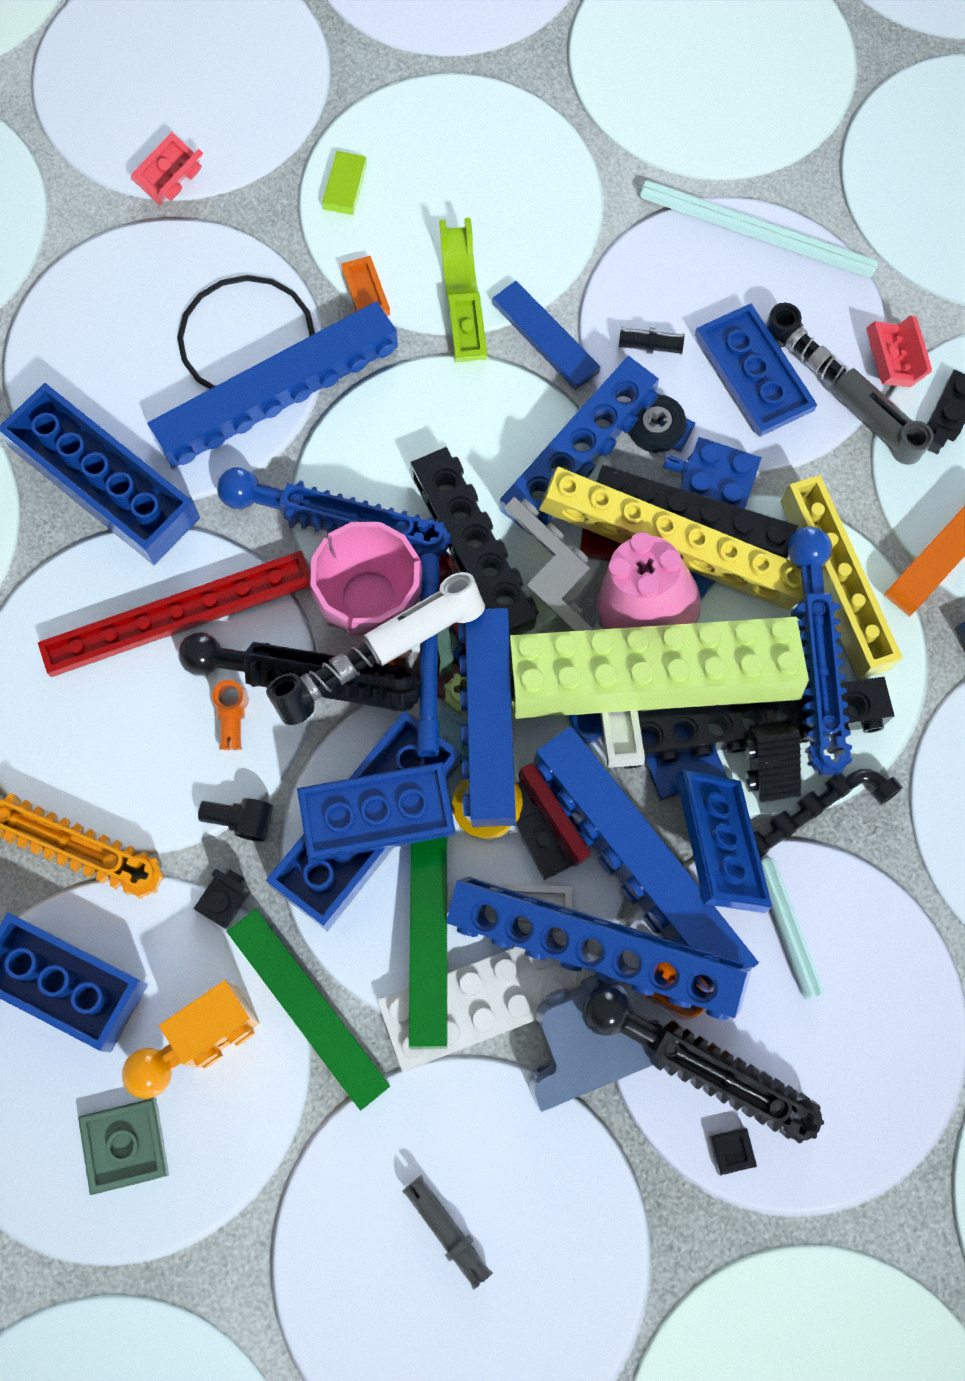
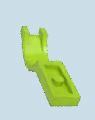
M471 217L464 218L465 227L446 228V220H439L444 282L449 306L455 362L487 359L481 297L475 274Z

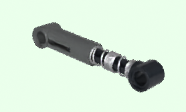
M786 302L775 305L765 325L780 347H787L792 352H798L801 355V361H807V366L816 374H822V380H829L832 383L831 388H833L831 392L891 446L892 456L896 461L905 465L917 463L933 442L934 435L929 425L922 421H913L855 368L846 370V365L841 366L834 359L835 355L833 356V353L826 346H819L814 341L815 337L811 338L808 336V330L805 329L804 324L801 322V311L795 305Z

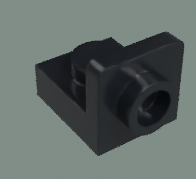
M215 868L211 874L214 877L193 909L222 928L227 929L250 894V891L243 886L246 879L227 868L225 873H222Z

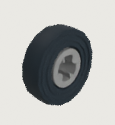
M659 394L654 404L648 410L643 407L636 415L638 420L629 431L630 438L643 450L655 453L668 451L680 441L685 433L687 420L684 409L678 401L669 396ZM662 417L664 418L663 427L660 425L651 426V420L658 422Z

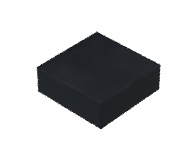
M746 1127L708 1136L718 1175L757 1167Z

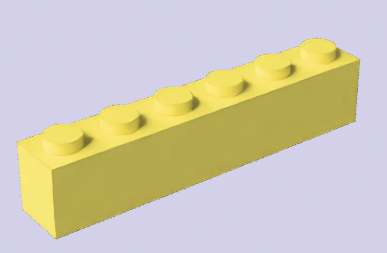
M821 475L789 484L780 501L789 523L798 525L797 530L808 526L821 528L829 535L831 540V556L827 563L822 566L824 593H831L832 602L840 604V609L833 614L834 618L840 620V624L835 628L837 632L841 633V642L858 680L891 670L903 657Z

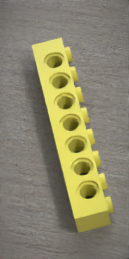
M557 467L550 479L539 511L621 544L640 532L662 538L676 548L689 571L786 610L797 605L803 598L801 569L786 558L561 467Z

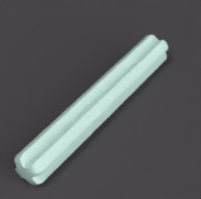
M773 857L762 859L761 864L773 907L771 911L802 995L805 999L819 997L824 994V989L777 863Z

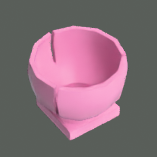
M350 522L328 533V539L324 537L311 558L310 594L323 616L327 619V624L338 627L350 635H365L416 605L422 593V565L419 556L405 535L381 522Z

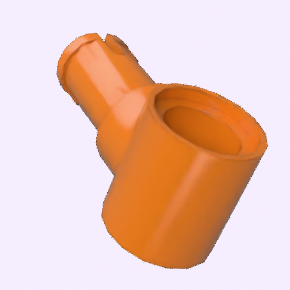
M222 680L215 685L212 691V700L216 705V718L220 719L219 750L230 751V740L231 749L234 751L242 750L241 719L245 718V708L249 701L248 693L236 681ZM232 688L237 689L239 693L237 702L234 705L225 706L222 701L225 691Z

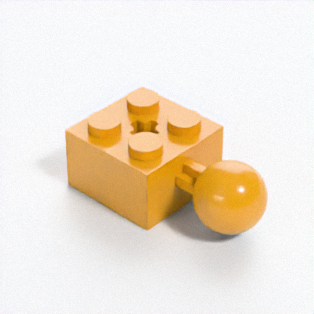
M224 980L158 1025L169 1044L160 1051L154 1048L139 1049L126 1059L121 1073L125 1089L131 1095L140 1099L154 1098L168 1087L172 1077V1069L181 1063L184 1066L196 1068L202 1066L206 1069L224 1056L221 1050L228 1045L235 1044L239 1046L254 1036L255 1031L253 1028L259 1025L260 1022L237 986Z

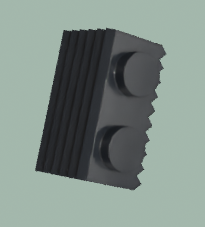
M786 719L784 721L749 725V738L743 740L744 755L750 761V770L744 772L747 791L752 792L759 803L800 797L802 795L800 778L801 736L799 730L790 720Z

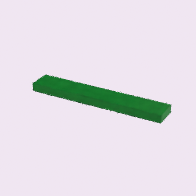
M447 837L411 844L409 1049H448Z
M256 908L226 931L360 1111L391 1087Z

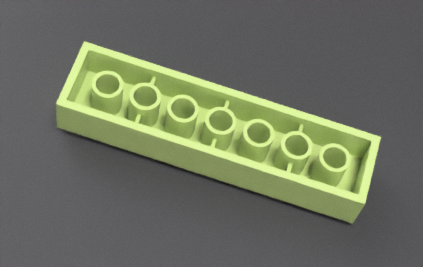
M797 617L510 635L515 719L801 700L809 681Z

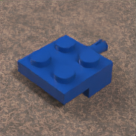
M698 437L693 453L687 458V461L668 454L663 468L682 473L680 489L745 509L762 457Z

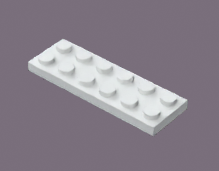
M563 930L553 933L554 940L560 945H565L566 935ZM589 939L588 949L592 955L598 957L592 940ZM519 947L449 972L448 1049H409V988L377 1001L403 1073L536 1021L535 1013L537 1007L546 1001V995L559 989H567V992L581 986L580 982L596 975V973L583 968L582 971L565 969L560 966L559 960L547 957L545 960L529 957L525 954V949Z

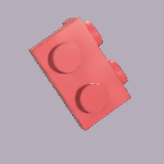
M171 132L131 174L130 179L160 206L166 198L172 201L183 188L180 183L186 177L192 180L203 167L199 162L204 153L200 149L194 153Z
M910 315L898 325L874 321L866 328L870 347L877 365L878 375L883 385L910 388L932 372V366L916 316Z

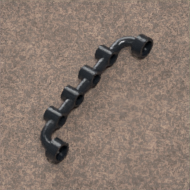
M859 769L846 777L843 773L836 776L833 775L824 783L828 788L827 791L820 796L811 791L797 802V805L801 808L798 812L790 816L785 810L777 815L769 823L773 828L769 833L762 836L759 831L754 832L760 858L764 856L775 845L789 838L808 821L815 819L837 800L839 801L861 783H869L876 788L872 795L880 805H883L903 789V786L894 776L887 780L882 774L871 769Z

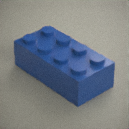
M7 912L0 924V999L99 1051L111 1053L149 984Z

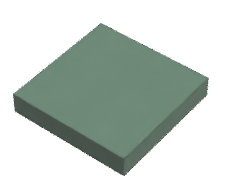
M157 1098L78 1116L90 1196L170 1176Z

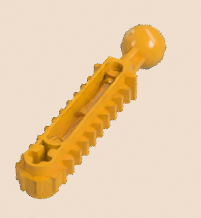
M10 793L3 800L0 799V839L4 837V840L9 844L17 840V846L23 850L31 845L30 852L37 856L44 850L43 857L51 861L57 856V864L64 867L70 862V869L76 873L83 867V875L91 878L97 872L96 880L99 883L104 884L110 878L109 886L117 890L122 885L123 892L127 895L132 894L139 899H143L144 896L158 892V887L161 885L165 875L159 866L160 862L156 858L152 859L146 852L136 855V849L132 846L123 851V844L120 841L116 840L110 845V838L104 834L96 840L97 833L92 829H89L83 835L84 827L81 824L76 823L71 828V821L64 817L58 822V816L55 813L50 812L45 816V810L39 806L32 811V803L28 800H24L21 803V799L13 793ZM129 867L139 873L145 871L148 877L146 880L135 879L128 873Z

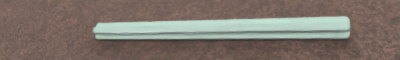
M646 180L643 184L640 197L644 200L867 278H871L877 268L878 261L865 255Z

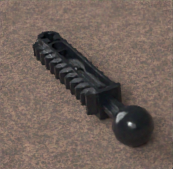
M203 632L193 633L184 638L178 651L181 666L184 670L195 676H207L216 671L217 668L245 672V684H249L251 687L261 686L266 688L271 681L283 674L293 673L302 677L308 674L309 671L315 673L322 669L323 663L329 665V659L336 657L335 655L259 642H252L245 652L221 648L216 638ZM373 662V668L368 665L359 671V676L355 674L356 677L351 679V681L349 680L344 685L339 682L331 687L332 692L326 690L321 693L323 698L403 712L412 709L414 704L418 703L421 681L409 667L388 664L381 666Z
M610 986L593 989L584 998L582 1018L587 1028L593 1033L611 1036L621 1032L641 1043L651 1052L650 1062L658 1070L661 1071L664 1068L670 1076H673L678 1071L677 1076L686 1083L691 1078L690 1083L699 1090L703 1086V1091L710 1097L716 1094V1098L721 1103L725 1104L729 1101V1105L736 1111L742 1108L741 1111L747 1117L751 1118L754 1115V1119L761 1125L767 1122V1126L772 1131L777 1132L779 1130L787 1139L792 1138L797 1143L802 1144L803 1141L817 1138L821 1125H824L825 1122L822 1119L821 1106L813 1099L810 1100L804 1093L800 1092L798 1094V1091L790 1085L785 1087V1084L777 1078L772 1081V1077L765 1071L759 1074L760 1070L752 1064L746 1067L747 1063L739 1057L734 1059V1056L727 1050L720 1053L721 1048L714 1043L707 1047L708 1041L700 1035L694 1040L695 1034L687 1028L684 1030L674 1020H671L664 1026L659 1022L653 1024L630 1011V1004L626 996L619 989ZM793 1111L802 1118L800 1120L792 1119L790 1115Z

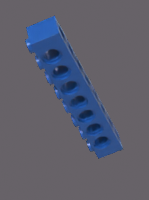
M469 876L456 880L446 921L447 924L456 926L457 932L470 937H477L480 934L491 938L490 942L496 946L512 948L513 945L525 949V954L535 959L545 960L547 957L559 960L560 966L565 969L582 971L583 968L595 972V977L601 981L617 983L619 980L631 984V989L640 994L654 995V992L668 996V1001L674 1005L690 1008L692 1004L706 1009L707 1015L720 1020H729V1017L735 1019L740 1013L752 970L751 965ZM486 905L491 906L495 910L496 920L494 923L490 922L485 916ZM520 916L527 918L530 922L531 931L529 934L524 933L519 928L518 920ZM554 927L560 928L565 933V945H560L554 940ZM589 939H594L600 943L602 947L601 957L590 953L588 949ZM624 951H632L636 954L639 960L638 968H631L625 964L623 959ZM660 963H669L674 967L676 971L675 980H667L661 975L659 970ZM697 975H706L711 978L714 983V991H702L696 983Z

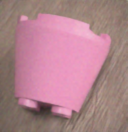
M640 532L621 544L613 553L599 590L597 610L603 629L698 623L701 598L697 583L676 548L662 538Z

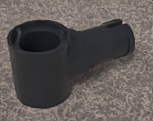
M243 798L241 803H234L233 805L203 800L199 807L198 820L200 822L228 826L229 830L234 831V835L237 837L264 842L269 828L273 805L250 798Z

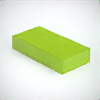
M336 151L322 200L323 210L354 215L367 167V156Z

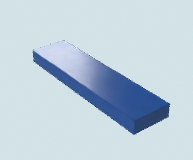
M517 280L492 298L493 306L575 390L600 372L601 366Z

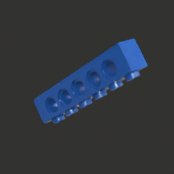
M628 355L500 498V511L525 530L505 510V506L513 497L520 502L524 499L528 500L539 511L542 500L534 499L531 494L535 491L546 492L555 468L564 467L570 472L588 478L596 467L594 463L601 455L604 457L608 456L617 443L615 439L622 431L628 433L638 420L636 416L643 407L648 410L659 396L657 392L659 378ZM621 396H626L630 398L632 401L629 403H621L617 400V398ZM598 420H607L611 423V425L607 427L598 426L595 422H597ZM579 443H585L590 449L579 451L574 446ZM539 511L536 517L546 526L551 520L552 515Z

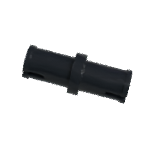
M621 327L618 348L647 350L648 354H653V351L682 355L685 333L659 332L653 327H650V330Z

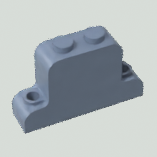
M593 975L580 982L581 986L568 992L567 989H559L545 996L546 1001L537 1007L535 1018L550 1056V1061L534 1069L529 1079L530 1091L541 1112L653 1065L650 1062L651 1052L641 1043L621 1032L611 1036L595 1034L587 1028L582 1018L584 998L593 989L603 986L619 989L626 996L630 1004V1011L634 1013L627 992L618 983L604 982ZM650 1020L649 1022L656 1024L658 1020Z

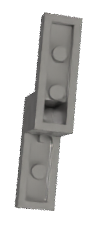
M513 497L505 506L506 512L553 555L551 560L527 584V588L573 631L603 629L597 623L591 627L582 618L586 613L573 600H570L567 604L563 601L565 596L590 571V567L586 565L590 559L576 546L570 550L561 541L564 537L562 532L551 522L545 526L536 517L539 511L528 500L524 499L520 502Z

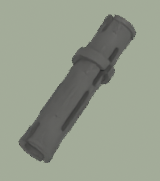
M422 1175L402 1190V1193L407 1196L447 1251L445 1257L449 1262L451 1260L455 1262L472 1285V1289H476L480 1286L481 1282L486 1281L493 1274L492 1270L487 1267L471 1245L473 1239L469 1234L465 1237L423 1180Z

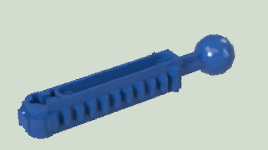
M232 467L224 471L218 479V497L226 506L232 509H245L256 503L281 510L283 518L288 520L290 528H294L297 523H300L302 529L311 526L314 527L315 532H319L321 529L326 530L328 535V533L350 522H381L405 535L419 557L423 554H435L439 558L446 556L448 545L451 544L450 533H447L443 522L438 523L430 517L427 520L420 519L419 514L412 517L407 515V511L404 510L402 513L394 512L393 507L386 510L381 508V504L372 506L368 504L367 500L360 503L356 501L355 497L350 499L343 498L341 493L337 496L331 495L329 490L323 493L318 491L315 486L311 489L305 488L304 481L301 480L296 485L287 483L285 489L281 490L259 484L255 475L244 467Z
M808 526L794 532L788 540L787 547L790 561L801 569L803 598L790 612V616L799 619L797 622L809 678L802 698L806 699L807 704L801 707V711L808 713V718L802 721L804 726L809 727V732L804 735V739L810 741V746L805 749V753L808 754V766H812L820 776L832 774L836 776L842 773L843 769L852 762L850 757L852 745L846 743V737L851 735V731L846 730L844 724L850 719L848 716L843 715V710L848 707V703L842 701V695L847 693V689L840 686V682L845 679V675L839 673V668L844 665V661L838 659L837 656L843 651V648L836 645V641L841 638V633L835 631V627L840 624V620L834 618L833 615L840 609V604L832 602L831 593H824L822 566L827 563L831 556L832 543L829 535L821 528ZM827 749L829 754H834L833 760H831L829 755H824L823 751Z

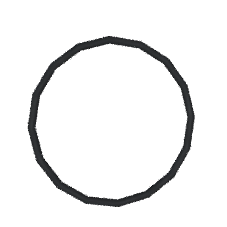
M244 275L220 280L198 293L184 311L177 335L182 363L196 382L208 389L215 387L212 383L201 378L188 361L183 339L188 317L202 298L225 285L245 281L270 284L290 295L305 314L309 336L315 334L310 310L295 291L274 279Z

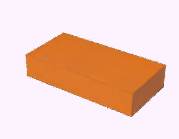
M367 256L342 263L341 271L356 312L377 301L385 314L389 316L390 307L372 257Z

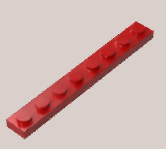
M301 550L37 642L46 672L50 677H54L310 587V571Z

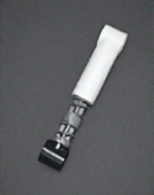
M466 572L455 573L441 583L440 591L363 635L365 639L362 641L363 645L358 648L352 646L350 647V652L346 655L341 652L336 657L329 659L330 664L323 663L322 669L317 672L309 671L308 674L302 677L288 673L271 681L267 687L266 694L281 721L286 725H296L304 722L314 712V701L322 698L321 693L324 691L332 692L331 687L339 682L344 685L349 680L351 681V679L356 677L355 674L359 676V671L369 665L373 668V662L375 661L381 666L387 664L456 622L466 623L481 616L485 610V604L473 576Z

